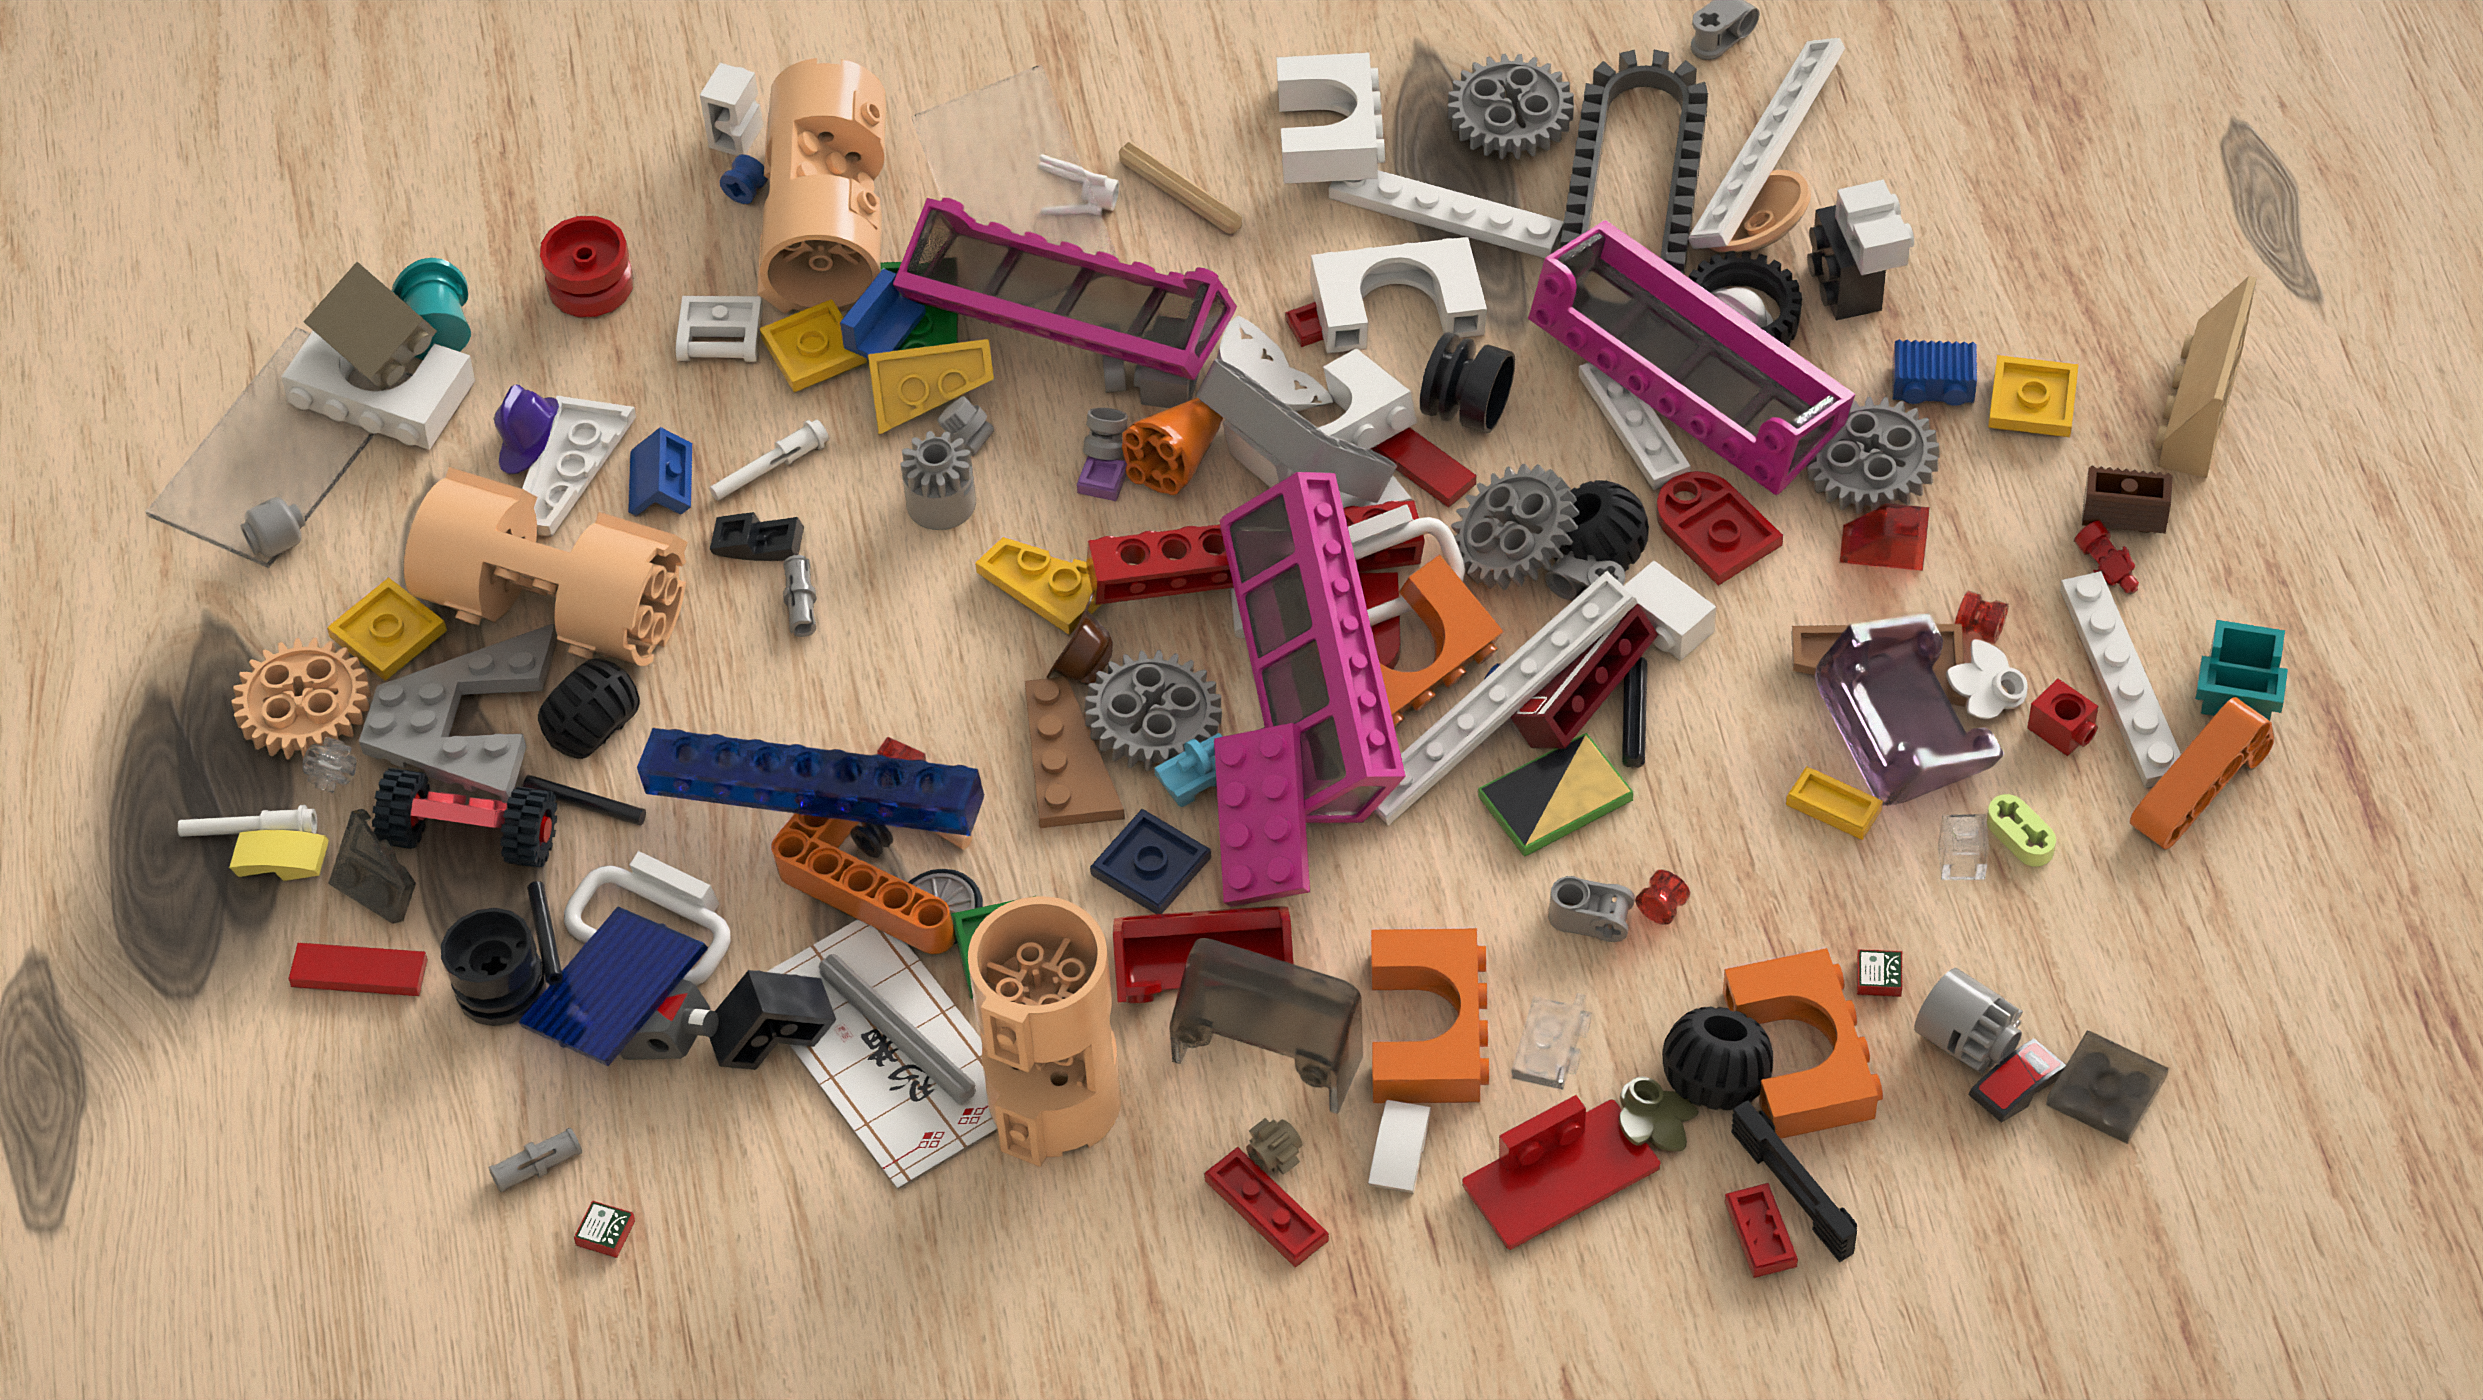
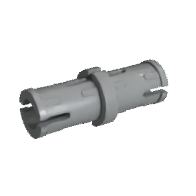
M793 555L785 559L783 563L786 576V588L783 591V599L789 608V629L791 634L794 632L795 636L806 637L816 631L813 609L817 599L816 590L811 584L810 560L806 559L803 555Z
M567 1128L566 1131L536 1145L533 1142L524 1145V1151L488 1168L500 1192H503L505 1189L536 1174L539 1178L546 1175L548 1168L576 1154H581L582 1149L573 1130ZM553 1150L552 1154L518 1170V1166Z

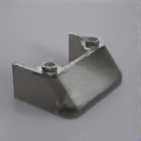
M1200 938L1194 942L1187 957L1169 1024L1172 1062L1181 1064L1188 1048L1207 1046L1210 1044L1214 1034L1294 1058L1295 1069L1300 1074L1303 1082L1316 1088H1329L1330 1112L1338 1114L1363 1058L1362 997L1359 990L1345 980L1220 941Z

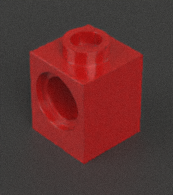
M2057 678L2031 703L2027 729L2068 757L2079 745L2084 747L2094 738L2098 730L2096 718L2099 706Z

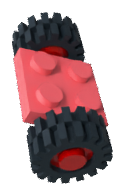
M388 768V771L383 773V779H380L378 784L380 790L376 791L375 794L376 806H373L372 813H375V817L372 820V827H375L373 836L376 838L377 844L408 849L416 848L417 843H420L422 839L421 832H424L426 828L425 818L501 828L503 837L500 839V843L503 846L501 854L504 857V862L537 868L543 867L545 861L547 862L549 850L551 851L553 847L552 837H555L556 834L554 825L557 823V815H555L557 810L556 796L552 791L518 786L511 792V797L508 798L507 803H503L501 800L470 797L469 804H466V795L431 792L430 784H427L429 779L428 776H425V773Z

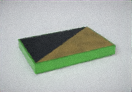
M1585 733L1573 739L1565 749H1554L1478 788V797L1522 855L1526 857L1633 801V791L1590 736Z

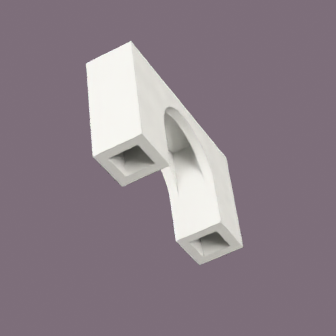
M1369 53L1276 57L1279 112L1330 110L1348 116V118L1341 122L1327 126L1281 128L1284 184L1378 179V163H1385L1384 139H1382L1383 123L1378 68H1370Z
M1468 237L1311 255L1310 284L1317 306V314L1320 326L1322 327V335L1327 353L1367 348L1368 320L1363 298L1372 290L1389 284L1410 285L1428 294L1436 304L1443 333L1450 332L1458 335L1459 338L1485 334L1487 307Z
M314 331L309 335L281 376L287 402L303 410L309 409L327 415L335 421H345L363 427L370 433H380L398 439L406 445H416L428 450L431 449L475 382L470 355L434 344L413 376L403 384L383 391L359 389L347 381L355 367Z
M1357 348L1323 367L1328 391L1333 401L1346 411L1345 414L1334 422L1317 427L1326 435L1371 449L1417 423L1411 391ZM1227 420L1223 422L1230 454L1270 488L1295 474L1294 471Z

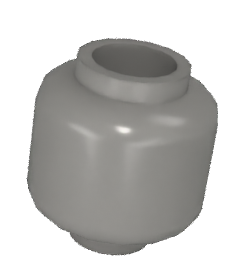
M274 497L250 508L245 514V523L241 524L240 527L253 553L261 552L265 557L271 558L297 546L301 541L300 528L306 524L295 503L288 506L281 498Z

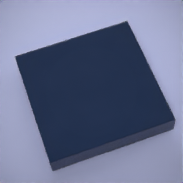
M1141 809L1090 866V872L1093 877L1151 912L1162 914L1211 859V849L1146 810Z

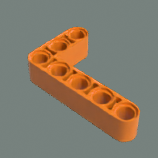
M838 769L829 773L772 841L771 850L781 880L787 885L925 953L941 954L946 952L953 946L956 938L950 910L945 901L838 849L850 834L852 828L857 826L864 817L867 805L860 779L856 773L847 769Z

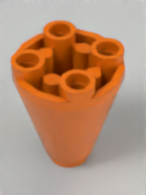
M1195 398L1134 422L1123 432L1122 450L1127 463L1125 471L1128 478L1135 484H1144L1160 493L1178 494L1194 476L1221 427L1223 417L1199 398Z

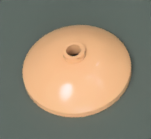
M1773 170L1729 244L1724 247L1709 249L1722 253L1735 251V254L1743 251L1759 250L1780 240L1796 226L1807 210L1811 199V190L1806 179L1794 171Z

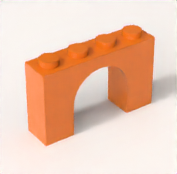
M1440 554L1409 576L1399 591L1430 630L1435 645V656L1430 666L1415 672L1395 671L1380 663L1394 728L1403 722L1405 718L1402 714L1413 706L1418 711L1426 706L1436 696L1433 690L1444 683L1449 688L1458 682L1467 673L1464 667L1475 660L1480 665L1498 650L1495 643L1504 632ZM1316 644L1305 661L1326 686Z
M1477 928L1371 930L1372 990H1424L1433 992L1451 1003L1458 1013V1018L1453 1026L1436 1038L1426 1041L1372 1042L1373 1103H1386V1100L1404 1103L1480 1102V1085H1489V1058H1480V1047H1488V1020H1479V1009H1487V983H1478V972H1486V946H1477Z
M1827 948L1724 970L1723 996L1730 1011L1746 1014L1747 1018L1750 1017L1759 1024L1788 1019L1808 1023L1820 1030L1827 1037L1833 1048L1831 1055L1823 1063L1812 1069L1761 1080L1759 1105L1761 1110L1775 1125V1133L1780 1139L1875 1119L1877 1102L1883 1099L1879 1076L1871 1074L1867 1064L1870 1062L1867 1041L1864 1036L1858 1037L1854 1027L1857 1026L1854 1004L1852 1000L1845 1001L1842 992L1845 987L1842 969L1838 963H1832Z

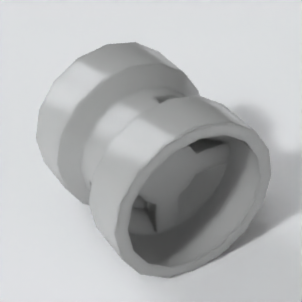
M1093 408L1088 410L1086 425L1090 431L1089 435L1084 439L1083 452L1090 457L1102 460H1116L1123 457V440L1121 435L1127 428V414L1112 408Z

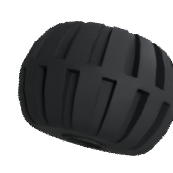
M1607 480L1589 481L1581 484L1578 489L1575 487L1570 491L1577 499L1573 505L1579 510V515L1572 518V520L1578 525V529L1566 533L1573 543L1571 545H1561L1559 550L1563 555H1568L1572 551L1574 558L1588 561V555H1594L1596 561L1616 562L1622 566L1624 571L1628 570V566L1635 564L1640 558L1648 541V518L1639 498L1624 486Z
M594 658L578 666L551 692L539 709L538 722L543 735L554 749L564 755L583 759L590 756L602 744H605L612 733L622 729L625 723L636 714L640 705V697L636 685L624 669L613 662Z
M1710 1006L1696 1008L1687 1012L1674 1023L1664 1041L1662 1051L1663 1067L1669 1084L1682 1098L1689 1099V1102L1698 1106H1707V1109L1718 1110L1721 1108L1722 1110H1733L1747 1100L1751 1103L1760 1095L1761 1080L1771 1078L1773 1050L1767 1033L1754 1019L1747 1018L1746 1014L1730 1011L1729 1008H1714Z

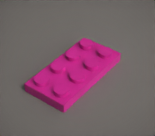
M1288 723L1214 738L1224 903L1234 907L1309 893L1310 880L1299 727L1294 723Z

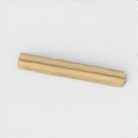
M1127 142L1124 147L1120 148L1118 153L1121 163L1226 233L1232 235L1242 227L1243 217L1240 213L1133 142Z

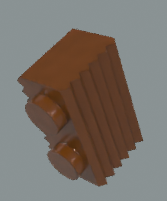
M2092 465L2088 468L2083 499L2082 526H2087L2099 520L2106 528L2166 534L2171 508L2173 476L2169 472L2165 475L2161 472L2155 474L2153 471L2147 474L2144 470L2137 472L2134 469L2130 472L2127 468L2121 471L2119 468L2113 470L2111 467L2105 470L2102 466L2096 468Z

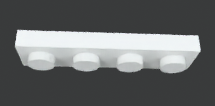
M1588 362L1579 366V378L1653 490L1663 487L1673 477L1690 472V464L1650 405Z

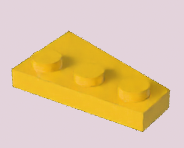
M989 339L868 354L879 435L994 379Z
M1002 537L975 562L976 573L1068 635L1077 628L1092 594L1086 562L1074 559L1071 563L1051 557L1048 550ZM1093 597L1088 611L1092 614L1102 604L1095 605Z

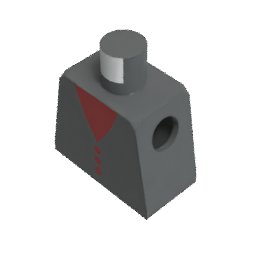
M642 966V968H641L640 972L638 973V975H639V974L642 972V970L645 968L644 966ZM651 968L621 1003L611 1022L654 973L655 969ZM661 972L607 1035L609 1039H611L666 973ZM671 975L613 1043L615 1048L676 976ZM681 979L619 1053L623 1059L627 1060L681 1059L688 1054L698 1035L712 1037L716 1033L719 1025L718 1015L715 1011L710 1010L709 1004L695 984Z

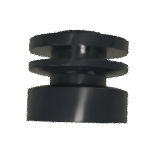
M1444 333L1432 351L1425 368L1420 392V410L1422 414L1435 416L1439 412L1442 420L1449 421L1452 420L1459 410V421L1462 426L1483 433H1490L1497 425L1510 394L1515 372L1514 353L1488 344L1484 345L1476 356V345L1473 339L1465 338L1461 341L1456 334Z
M500 908L480 909L461 917L447 930L441 943V960L451 981V987L455 993L456 1000L464 1015L480 1024L490 1026L505 1025L528 1016L540 1004L546 991V980L533 936L523 918L510 910Z

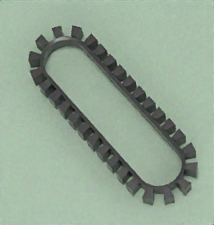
M1654 49L1652 66H1637L1635 50L1619 53V71L1617 74L1605 61L1593 70V84L1586 83L1560 248L1590 230L1608 110L1611 102L1620 93L1632 88H1657L1672 95L1678 101L1682 110L1660 258L1685 275L1689 248L1688 237L1692 227L1708 104L1706 83L1696 84L1697 69L1685 60L1672 73L1669 71V52ZM1588 242L1560 259L1559 262L1571 271L1584 258ZM1582 279L1577 283L1576 295L1572 305L1574 309L1588 319L1589 317L1594 319L1595 324L1609 334L1612 332V325L1617 326L1637 306L1636 302L1612 304L1601 301L1586 290ZM1646 312L1628 330L1630 342L1646 339L1648 317L1661 330L1668 325L1653 314Z

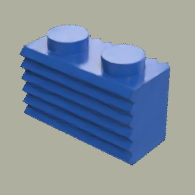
M1908 339L1905 341L1896 340L1892 362V400H1904L1909 404H1919L1924 401H1941L1952 406L1962 405L1965 402L1974 403L1977 386V344L1974 342L1968 344L1965 341L1960 344L1957 341L1954 343L1949 341L1945 343L1938 341L1935 343L1931 340L1927 343L1925 340L1921 342L1917 340L1910 342Z

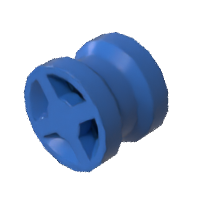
M741 154L734 159L731 165L732 170L726 171L721 176L719 183L723 192L729 198L741 204H749L757 194L756 189L763 187L768 178L764 176V166L760 161L749 155Z

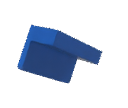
M883 268L841 320L840 326L844 349L867 359L868 354L897 351L926 314L925 306L901 296L893 285L897 274Z
M660 427L631 450L629 513L637 516L654 502L680 515L691 507L693 443Z

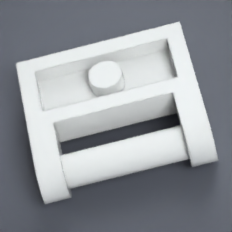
M682 296L676 339L677 361H690L691 357L744 358L745 362H757L759 356V328H761L763 311L762 297ZM692 337H744V342L691 341Z

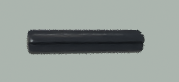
M1640 657L1624 676L1622 763L1626 767L1635 766L1639 768L1645 763L1647 660L1644 657Z

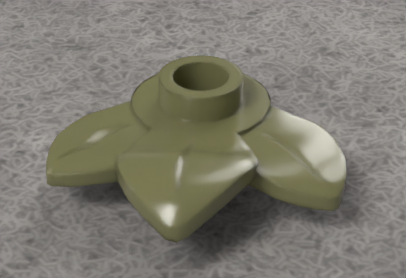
M1637 1077L1627 1083L1620 1093V1102L1624 1109L1618 1119L1624 1136L1637 1146L1644 1144L1650 1139L1653 1145L1665 1151H1683L1686 1147L1687 1139L1682 1122L1696 1117L1699 1113L1697 1108L1688 1099L1682 1098L1675 1091H1663L1660 1084L1651 1078Z

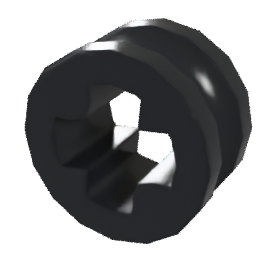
M866 815L861 820L862 826L853 827L850 834L855 844L864 853L873 858H878L883 852L882 846L889 847L893 843V836L879 819Z

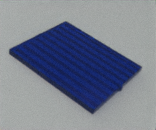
M618 906L563 969L562 982L557 985H550L520 1019L519 1024L522 1028L558 1043L562 1048H569L609 1066L707 951L708 947L705 943L670 929L663 923H656Z

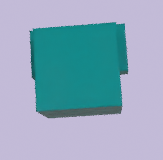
M2216 620L2209 656L2202 655L2195 699L2202 700L2201 714L2215 716L2233 697H2237L2269 721L2272 712L2281 713L2288 669L2279 668L2282 659L2285 630Z

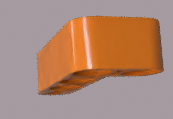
M2237 697L2231 698L2142 799L2131 815L2130 824L2166 850L2172 847L2243 764L2253 769L2266 758L2274 744L2272 723Z

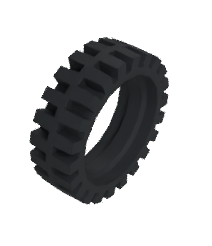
M1735 251L1726 252L1724 260L1719 254L1711 256L1710 263L1705 260L1698 264L1697 270L1693 269L1689 274V278L1710 293L1730 285L1749 286L1765 292L1777 302L1780 308V315L1770 325L1761 327V329L1787 347L1790 346L1791 340H1794L1800 322L1802 293L1799 292L1800 286L1797 280H1792V273L1788 269L1781 271L1780 262L1774 259L1768 265L1766 255L1759 253L1755 260L1751 259L1750 251H1743L1741 258L1736 257Z

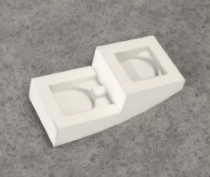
M1386 1100L1369 1176V1186L1414 1193L1421 1152H1424L1431 1107Z

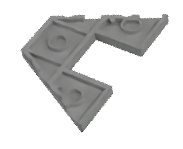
M555 624L541 627L378 685L359 739L363 754L376 759H387L391 764L405 768L407 764L425 770L428 777L448 784H461L465 790L471 792L479 788L499 795L501 801L507 803L508 798L511 797V792L515 788L527 747L523 734L449 737L461 695L543 691L557 644L558 635Z

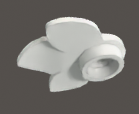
M1974 639L1971 642V663L1953 666L1946 672V677L1952 689L1959 695L1969 698L1967 713L1979 719H1992L1997 717L2003 709L2017 708L2024 702L2027 696L2028 684L2025 676L2017 669L2009 668L2007 658L2001 650L1982 640ZM2002 686H2004L2008 690L2009 694L2006 691H2004Z

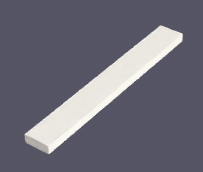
M1840 38L1806 42L1688 237L1693 249L1724 247L1729 244L1845 50Z
M1608 571L1602 574L1401 753L1406 777L1373 812L1389 826L1637 604L1636 597ZM1364 786L1358 794L1361 796L1362 801L1367 804L1382 786Z

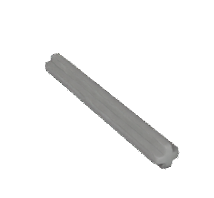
M830 954L820 962L818 966L820 975L957 1103L964 1104L975 1095V1082L840 957Z

